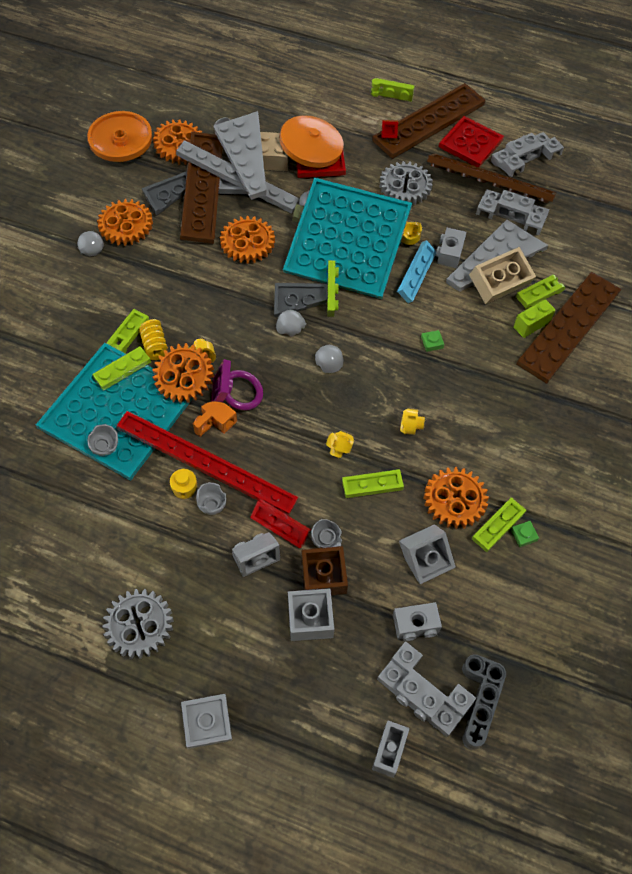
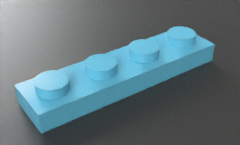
M427 240L421 242L397 291L407 303L413 302L436 254L435 249Z

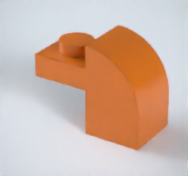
M209 402L201 406L202 416L200 415L195 419L193 427L195 434L199 437L213 425L225 434L237 422V415L225 403Z

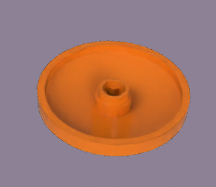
M116 111L96 119L88 130L87 138L89 146L95 155L107 161L123 162L135 159L148 150L152 143V130L148 121L141 115L128 111Z
M296 116L286 121L282 126L280 132L281 147L294 161L305 166L320 168L330 166L340 158L343 150V139L338 130L325 120L313 116Z

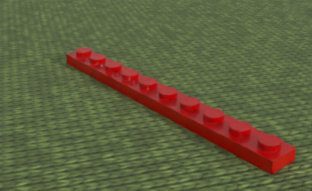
M126 411L117 424L118 430L258 501L260 499L288 516L298 500L297 496L129 411Z

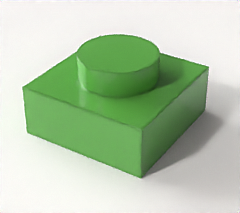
M439 330L422 333L421 338L426 352L444 348V342Z
M531 521L511 528V532L519 547L539 540V536Z

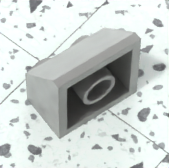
M435 524L399 540L404 558L419 584L456 567L446 533Z
M270 532L258 534L253 540L248 542H240L232 549L233 558L243 577L280 560L279 544Z
M331 590L288 591L291 641L333 638L334 621Z

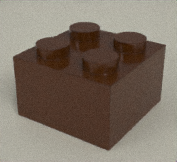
M343 546L301 550L305 590L330 589L331 595L347 594L348 582Z

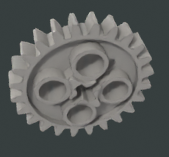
M403 161L402 165L396 162V166L390 164V168L386 167L385 171H382V176H380L381 193H384V196L412 202L414 205H416V201L422 203V199L426 200L427 195H430L432 190L431 174H427L428 170H423V166L418 168L417 163L411 165L410 161L408 164H405ZM406 174H409L406 193H403Z
M135 589L134 595L126 591V598L119 595L120 602L112 601L114 608L106 609L110 616L103 617L107 624L102 625L103 629L107 631L104 633L106 639H109L107 642L109 646L114 645L113 650L115 652L121 649L120 654L123 657L127 652L130 659H133L135 653L141 659L144 652L150 657V650L153 649L155 652H159L158 644L165 646L163 638L170 639L167 631L173 630L172 625L169 624L174 622L173 617L169 616L172 614L170 608H167V601L162 602L163 598L161 595L155 598L156 594L154 591L149 595L146 589L143 590L142 594H139L138 590ZM132 607L136 608V613L145 635L144 641L141 640L140 632L136 626L137 623L131 610ZM143 607H150L147 613H140ZM123 615H130L128 620L123 622L120 621V618ZM150 626H157L153 633H147V629ZM129 634H136L134 640L126 641Z

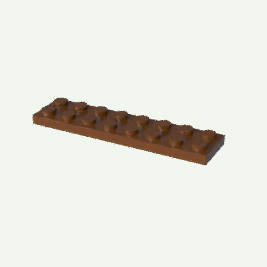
M464 83L398 121L397 138H381L380 131L373 135L372 141L393 159L460 120L463 116L485 105L486 100Z
M191 131V144L222 159L223 146L217 135ZM189 161L180 240L214 244L220 177Z
M435 153L429 155L427 162L431 163L430 166L445 167L446 171L451 173L461 172L463 177H476L477 181L482 183L489 181L492 182V186L498 188L505 186L508 187L510 192L517 193L520 191L529 198L536 196L540 198L539 201L544 203L553 202L557 193Z
M591 272L520 357L516 365L547 384L619 295L621 288Z

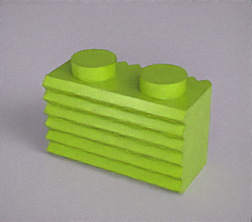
M544 299L518 314L513 326L523 338H526V336L531 335L534 331L536 332L549 324L555 313V308Z

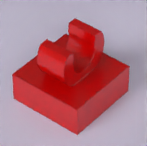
M382 120L381 138H397L398 120Z

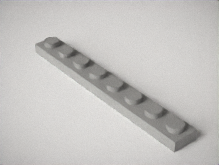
M185 140L176 150L177 156L246 190L232 164ZM266 182L267 195L260 197L291 214L300 199Z

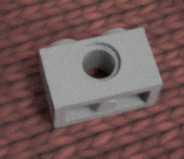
M446 228V232L441 234L439 242L442 246L437 248L436 256L439 257L437 264L453 268L458 267L467 232Z
M436 602L394 609L393 619L397 639L411 641L416 639L417 636L423 635L425 638L436 636L442 628ZM418 619L423 625L417 627L412 623V620Z
M387 721L372 770L394 778L409 728Z

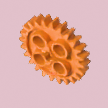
M180 119L178 123L172 120V123L166 121V126L161 123V128L157 127V132H154V149H156L157 154L160 153L161 158L166 157V162L172 160V164L177 161L178 165L181 162L187 165V160L177 156L176 150L184 140L190 143L191 131L200 133L202 131H198L197 126L193 128V123L187 125L186 120L184 123H181Z
M124 199L122 203L118 200V204L111 202V207L106 205V210H101L102 214L98 215L99 220H97L99 232L102 237H105L106 241L110 239L111 244L116 241L118 246L123 242L124 246H126L127 242L133 245V241L139 243V238L145 239L144 234L149 235V230H152L153 220L149 208L145 207V204L140 205V201L134 203L133 199L127 202Z
M247 216L246 219L240 217V221L234 219V223L228 222V227L224 226V231H221L220 243L224 254L227 253L228 258L233 256V261L239 259L240 263H242L243 260H246L248 264L252 260L256 263L257 258L262 261V256L268 257V253H272L275 236L272 226H268L267 221L262 223L261 218L256 221L255 216L252 220Z
M185 343L184 348H181L180 344L177 345V349L170 346L171 352L164 350L165 356H158L161 362H155L156 367H158L153 369L154 374H156L153 376V379L157 381L155 386L159 388L160 394L164 393V397L166 399L170 397L172 402L176 398L179 403H182L183 398L188 403L190 397L197 400V394L203 396L202 390H209L206 384H212L211 379H209L214 377L213 372H211L214 370V367L210 365L212 361L208 358L206 352L203 353L201 348L196 350L194 344L191 348H189L187 343ZM177 360H182L180 364H175ZM199 365L198 369L192 370L193 366ZM175 376L174 380L168 381L169 377ZM187 382H192L189 387H185Z
M448 467L446 473L439 470L438 475L433 474L432 480H428V486L424 490L426 493L423 497L426 500L425 506L430 507L428 514L434 513L433 520L439 517L440 525L445 521L447 522V528L454 524L455 529L458 528L459 524L465 529L467 522L471 526H473L474 520L479 522L481 516H484L486 512L484 509H487L488 504L486 502L489 499V496H486L488 490L482 489L484 482H477L479 476L471 477L472 471L465 474V468L458 472L457 467L454 468L453 472ZM452 483H456L460 487H455L452 485ZM438 495H443L446 499H441ZM466 496H470V497H472L474 500H472V501H471V500H468V499L466 498ZM452 509H459L460 513H456Z

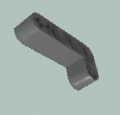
M474 654L470 655L462 666L463 674L467 678L480 683L462 738L464 746L469 750H477L485 743L506 678V670L501 664ZM469 663H475L479 670H471ZM495 671L499 675V680L491 678L489 672ZM488 691L491 693L493 700L485 699L483 692ZM476 712L484 713L486 721L478 720ZM477 728L479 729V731L476 734L477 741L474 743L472 741L473 737H471V735L475 732Z

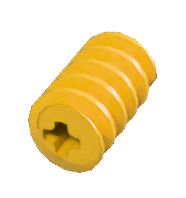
M156 319L145 321L139 328L145 353L149 356L150 360H159L158 356L164 357V350L167 351L168 349L161 322Z

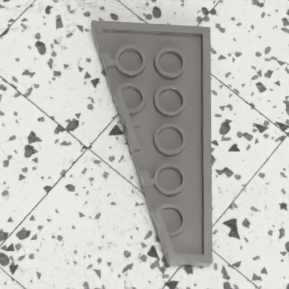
M258 111L214 125V131L250 199L267 195Z
M506 220L447 278L446 283L460 292L474 285L469 274L475 266L518 247L522 250L525 258H530L539 251L547 250L548 245L509 220Z

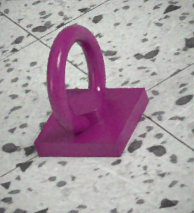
M224 359L213 377L211 402L223 403L225 400L230 406L239 410L254 409L261 403L263 398L261 383L249 372L242 370L230 372L231 361ZM239 377L250 381L256 390L254 400L248 403H241L233 399L230 395L233 386L232 379Z

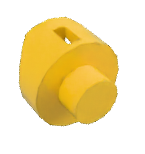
M407 222L401 242L407 245L416 244L421 237V223Z
M205 339L194 341L196 350L201 348L203 353L206 352L208 358L213 363L216 360L213 344L205 341Z
M405 409L401 419L400 431L404 434L415 435L416 429L423 430L425 417L418 416V410Z
M340 431L329 434L326 445L331 448L330 454L332 456L341 458L343 453L351 452L354 439L352 435Z
M179 469L171 475L170 486L174 495L181 499H187L195 493L197 480L195 474L189 469Z

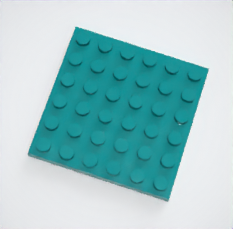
M314 177L283 272L328 284V260L335 261V267H339V277L335 278V283L339 284V288L382 299L412 203Z
M104 343L37 422L36 427L131 481L155 448L117 429V424L126 411L169 431L189 403L185 398H183L182 403H179L177 398L172 402L170 397L166 399L164 393L160 394L159 388L155 386L157 381L153 379V376L156 375L153 372L154 368L148 365L103 391L92 374L126 355ZM106 424L116 430L118 445L112 454L99 456L93 454L89 449L87 440L95 426Z

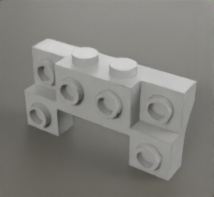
M544 132L538 135L530 133L506 144L505 149L492 154L491 162L494 166L503 169L509 177H513L515 170L518 169L520 172H523L525 163L540 157L541 152L550 160L555 152L559 156L562 155L564 147L555 137L550 139Z
M487 189L478 205L476 215H479L482 210L490 213L489 219H492L495 213L497 216L524 224L523 230L527 231L528 226L537 228L536 234L540 235L550 209L534 205L535 199L507 190H503L502 194Z
M405 641L378 676L377 680L397 696L396 699L405 707L407 705L411 707L416 717L422 721H428L438 731L448 737L476 697L460 684L455 687L449 697L444 695L413 669L423 655Z

